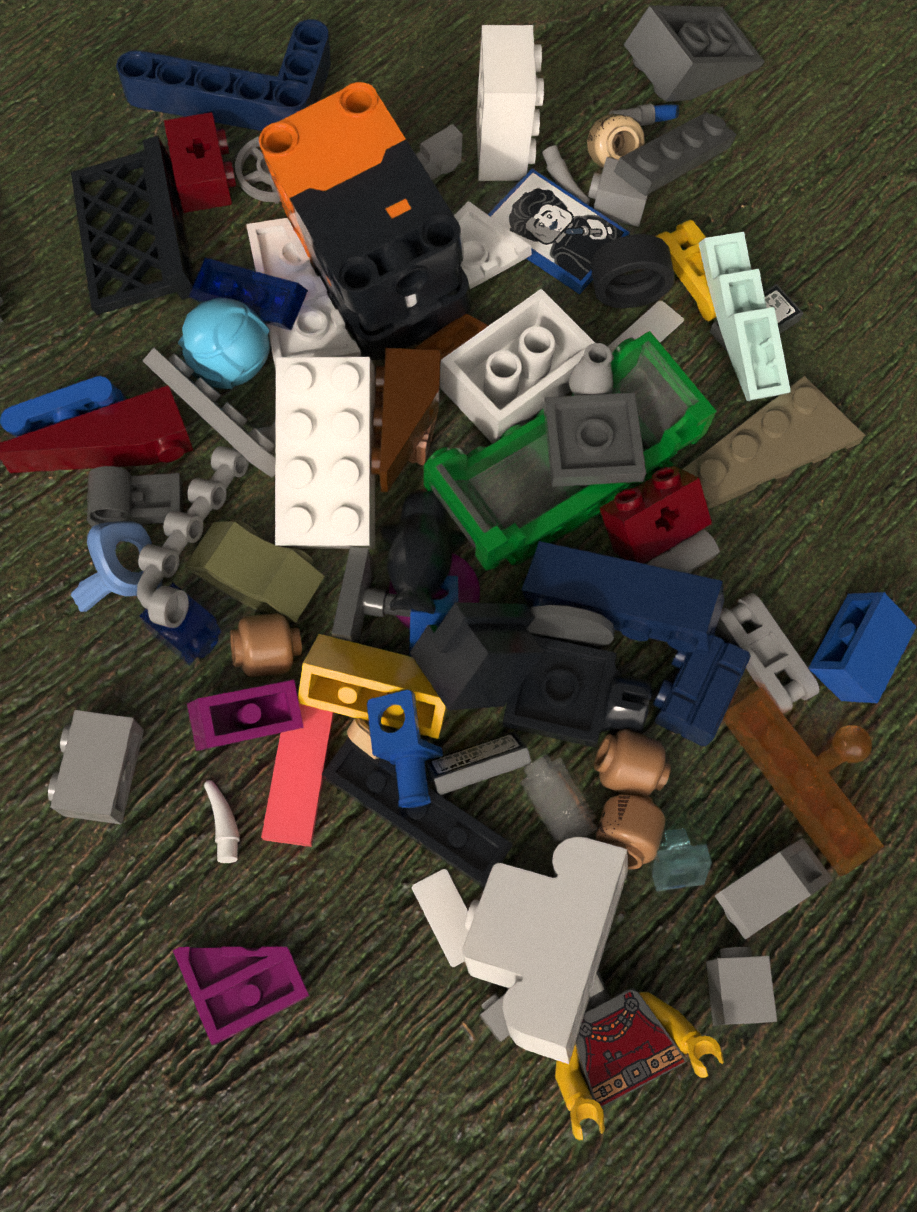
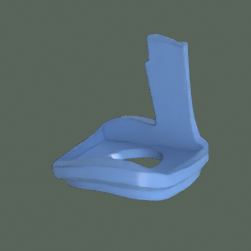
M133 521L100 523L90 529L87 534V546L97 573L79 582V586L71 592V597L74 599L80 612H87L111 592L122 596H137V584L144 571L131 572L125 569L118 561L115 550L118 542L126 541L134 544L140 554L144 546L152 544L149 535L141 524ZM162 580L157 586V589L162 586Z

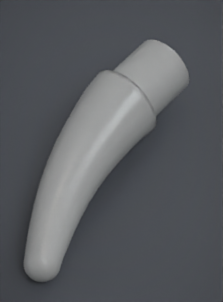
M554 145L546 148L542 154L547 164L546 169L561 188L588 205L590 199L575 183L567 168L565 159H562L557 146Z

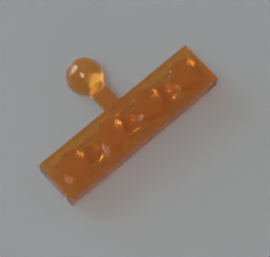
M763 687L726 711L723 717L725 724L840 877L848 874L885 847L829 775L830 771L843 762L859 763L869 756L872 750V740L865 729L856 725H847L840 728L833 737L832 746L815 757Z

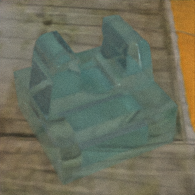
M685 828L664 831L666 842L661 843L662 850L656 853L651 873L656 891L704 885L712 863L707 845L691 846Z

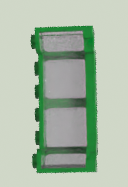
M651 331L635 340L631 337L622 341L612 353L614 358L611 361L613 389L610 394L635 392L646 469L643 482L652 478L656 471L673 466L674 464L670 458L674 457L680 449L688 444H696L707 433L717 412ZM544 408L537 414L534 420L524 426L517 424L510 427L502 434L500 440L487 448L479 446L465 455L461 448L449 449L448 447H443L434 452L424 464L425 488L435 493L475 548V556L485 570L495 569L500 564L499 562L505 558L511 565L523 563L534 556L539 541L550 544L555 543L600 515V507L612 501L619 492L634 488L643 483L626 482L552 487Z

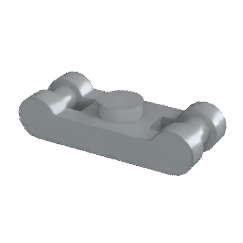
M750 593L739 599L738 606L733 609H722L716 631L720 636L726 638L728 643L750 653L751 657L746 669L762 691L765 703L773 714L781 716L792 709V703L800 698L806 701L819 693L816 679L758 596ZM747 621L756 628V630L749 634L741 626V624ZM782 671H785L790 678V683L782 686L775 676Z

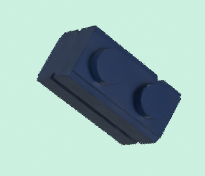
M717 636L713 637L709 652L698 649L694 652L677 650L671 665L679 669L673 682L664 679L654 698L652 705L660 708L654 722L675 734L679 733L682 737L706 747L715 738L749 662L750 653L731 643H725L723 639Z

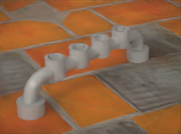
M276 421L271 427L257 428L276 445ZM218 446L213 451L211 467L215 473L210 480L197 477L191 481L188 488V500L192 505L186 513L172 510L167 514L163 528L168 539L163 546L147 544L140 552L138 564L144 572L137 584V597L142 606L148 609L149 618L153 623L176 628L186 617L189 605L187 594L182 590L172 587L161 586L157 589V586L164 577L170 578L176 573L179 566V555L188 542L195 543L199 540L203 532V521L212 509L218 510L223 506L226 499V488L233 478L242 477L246 473L249 461L234 447ZM276 446L272 449L271 453L276 454Z

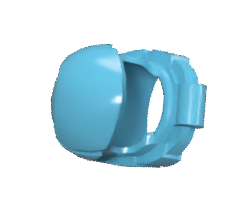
M219 297L202 302L187 314L182 327L183 335L178 341V344L183 348L182 352L186 363L194 370L192 375L195 378L199 379L201 377L212 387L232 389L234 386L241 385L252 379L265 364L270 349L268 338L270 329L244 303Z

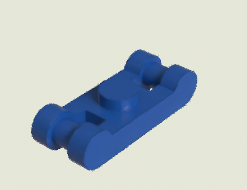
M97 376L11 406L1 414L0 424L10 434L20 437L124 401L127 398L106 377Z

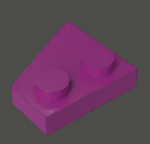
M178 947L173 950L211 1045H216L310 996L288 947Z

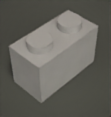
M74 710L71 724L65 725L61 735L60 749L64 754L60 770L53 773L48 787V798L52 801L50 808L64 817L122 825L144 731L134 718Z

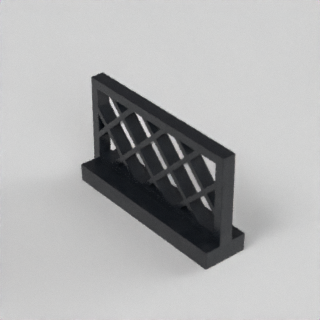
M159 136L144 139V151L71 172L91 308L96 315L175 292L178 293L182 300L198 296L172 162ZM143 167L144 172L134 185L123 181L129 171ZM97 180L105 181L106 183L95 197L86 193L85 184ZM118 187L128 192V194L116 208L106 202ZM139 198L150 205L140 219L128 214ZM103 210L111 214V217L102 229L98 230L91 226V222L98 212ZM125 221L134 227L122 242L112 237V234L120 223ZM144 232L155 236L156 239L146 253L134 248ZM107 243L117 248V250L105 265L97 261L96 256ZM128 254L140 260L129 276L117 271ZM150 266L161 270L162 281L148 285L139 282ZM111 277L123 283L116 294L102 298L101 291Z

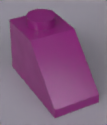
M294 680L198 698L187 703L196 751L304 728Z

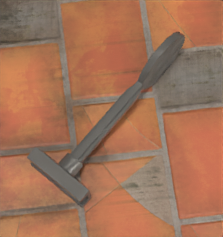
M350 546L331 633L333 637L358 644L365 615L385 617L386 614L410 617L411 609L390 610L389 604L397 594H390L387 589L371 587L375 566L370 551L367 548ZM559 605L529 608L535 617L527 628L531 635L591 648L608 645L614 639L615 628L613 623L604 616L589 610Z

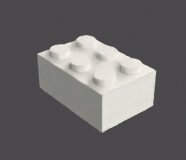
M482 25L476 111L478 181H520L527 174L528 164H535L536 140L531 138V136L539 135L540 112L539 109H535V106L543 105L544 81L543 78H537L536 72L541 71L542 47L541 44H534L533 25Z
M540 289L441 359L440 388L493 444L500 440L502 434L510 427L517 424L524 426L536 418L537 414L543 409L545 397H563L571 391L569 378L572 371L583 357L587 346L595 342Z

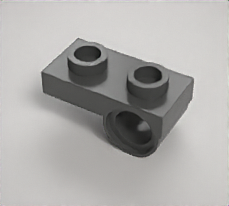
M114 466L97 467L88 473L87 521L91 528L100 523L133 521L139 524L164 523L170 511L177 510L183 512V481L180 473L131 476L127 470Z

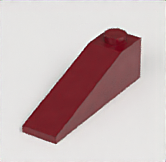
M167 385L0 443V460L10 474L94 469L102 466H145L159 462L175 461L182 457L184 453L193 451V447L171 390Z

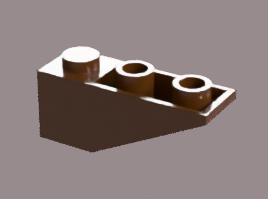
M386 348L385 366H376L375 392L383 393V406H374L373 433L381 434V447H372L371 475H380L381 492H388L438 414L440 350Z

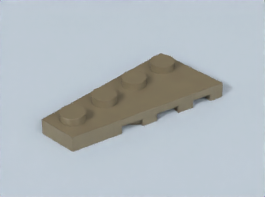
M804 376L790 387V393L776 397L682 470L700 478L707 507L711 509L754 490L757 485L773 478L775 480L791 474L798 467L810 462L814 464L826 459L831 453L844 447L849 449L858 445L866 435Z

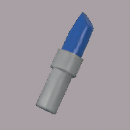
M638 105L636 108L610 111L609 115L620 114L630 116L640 126L653 125L654 122L676 119L679 115V105Z

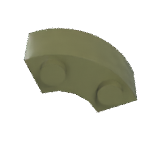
M242 521L213 522L184 567L214 588L264 614L280 613L289 622H297L325 577L312 566L313 559L298 548L275 546L259 538L257 532Z

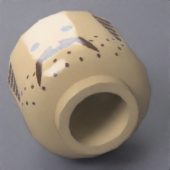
M620 114L603 116L594 123L589 131L587 139L588 152L593 161L604 168L606 157L619 160L620 157L645 145L644 132L640 124L630 116Z

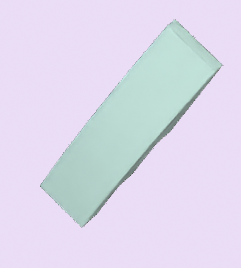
M744 232L704 238L698 244L709 292L732 366L747 401L790 393L791 390L775 308L766 307L759 269L751 270Z

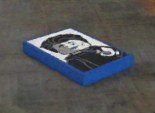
M531 169L488 214L531 245L532 255L526 259L578 294H581L593 280L590 263L594 254L606 243L619 237L629 236L630 234L629 231L534 169Z

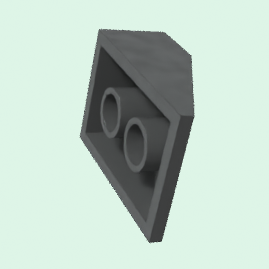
M649 5L624 43V46L633 57L634 65L646 74L654 85L655 93L666 102L692 100L760 68L765 62L723 7Z

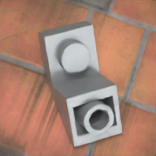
M802 838L720 891L715 897L723 907L728 920L736 926L743 938L747 939L827 885L833 878Z

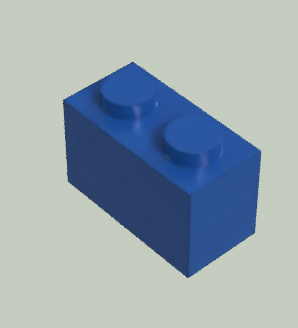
M885 592L848 594L808 669L841 701L878 703L917 626Z

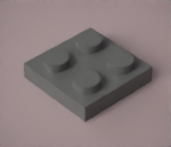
M635 392L545 397L543 408L552 487L644 481L646 469Z

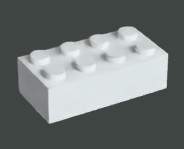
M276 357L275 546L284 548L295 547L298 549H350V546L375 549V475H371L372 447H375V434L373 433L375 367L370 357Z

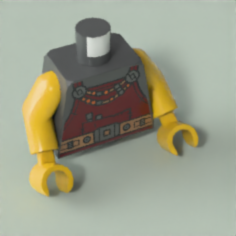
M597 971L570 1062L567 1064L556 1060L555 1078L568 1110L571 1111V1125L574 1137L578 1140H583L580 1121L587 1118L597 1122L599 1131L602 1134L605 1130L602 1107L686 1063L687 1061L683 1054L689 1055L696 1075L701 1078L707 1077L706 1067L699 1061V1058L704 1054H712L723 1064L724 1058L719 1043L710 1036H701V1033L678 1010L649 992L638 993L633 987L611 997L599 971Z

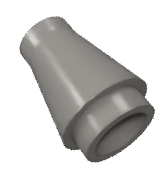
M593 343L585 349L583 357L569 378V386L574 396L610 394L612 392V353L606 345Z

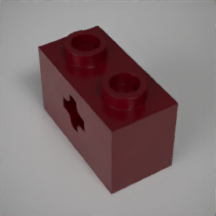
M213 113L164 120L176 187L183 212L187 213L232 205L229 188L236 187L231 161L223 162L222 155L229 154L224 129L216 130Z
M674 465L656 471L652 478L634 488L619 492L612 501L600 507L614 553L625 560L643 564L712 524L700 478Z

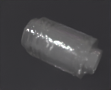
M547 754L523 769L527 777L520 784L523 790L527 792L526 795L542 822L546 825L547 830L550 831L549 833L553 836L555 843L558 841L562 843L564 840L572 837H586L597 830V826L593 821L597 816L593 813L590 804L586 802L585 796L570 771L566 768L562 758L552 761Z

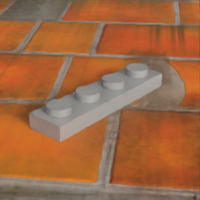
M153 348L144 358L143 362L251 464L272 478L275 475L276 457L271 451L276 445L255 427L249 433L243 427L248 421L247 418L228 402L221 407L216 402L221 395L201 377L194 382L190 378L194 370L175 353L168 359Z

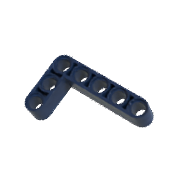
M307 19L298 23L293 29L278 77L135 50L121 55L117 60L116 68L127 102L132 106L184 117L212 112L215 123L262 131L269 124L278 122L320 101L331 67L329 33L326 25L315 19Z

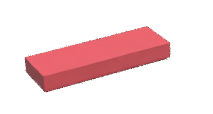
M299 704L304 728L280 733L261 838L265 841L312 847L323 784L322 773L326 767L335 713Z

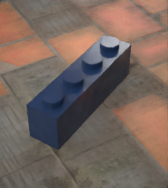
M541 541L538 543L522 587V592L529 608L559 605L589 610L604 616L613 623L615 630L621 631L624 636L630 639L647 641L649 638L667 642L672 648L683 652H694L696 649L709 652L724 604L723 581Z

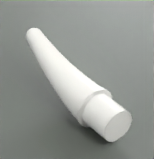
M207 780L204 783V788L214 813L217 861L220 863L236 862L238 860V842L240 837L234 815L212 780Z

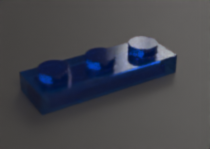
M205 258L189 297L200 304L219 297L233 299L251 308L264 323L291 331L308 290L297 282Z

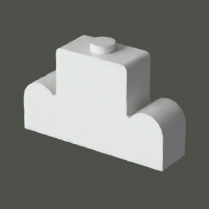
M585 837L568 838L557 846L552 860L555 878L503 863L495 864L492 867L480 901L474 899L469 907L465 928L469 931L462 948V954L471 976L509 988L503 998L502 1010L509 1035L516 1045L525 1050L569 1064L628 873L627 849Z

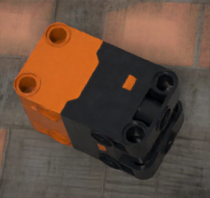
M365 82L349 84L342 90L278 122L271 123L262 130L259 136L260 148L286 217L289 219L293 231L297 234L307 256L310 258V263H312L318 276H320L335 309H338L345 322V326L349 328L366 357H370L372 360L385 359L386 348L405 349L428 338L449 323L470 312L472 300L469 281L460 266L464 259V247L459 222L454 217L372 85ZM455 289L456 292H458L455 295L445 296L446 294L454 291ZM383 330L379 334L368 335L372 331Z

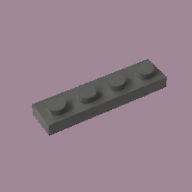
M706 112L620 157L614 172L646 196L729 149L737 134L726 127L723 119Z

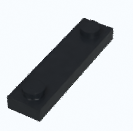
M349 737L322 773L324 780L482 888L486 886L492 867L497 863H502L513 846L512 843L430 788H428L431 803L413 808L399 807L395 765L381 758L373 759L353 743Z

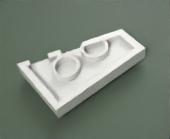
M468 201L454 215L461 228L464 247V259L460 266L467 275L470 289L532 255L530 244ZM455 289L454 291L446 294L445 296L455 295L458 292H456Z

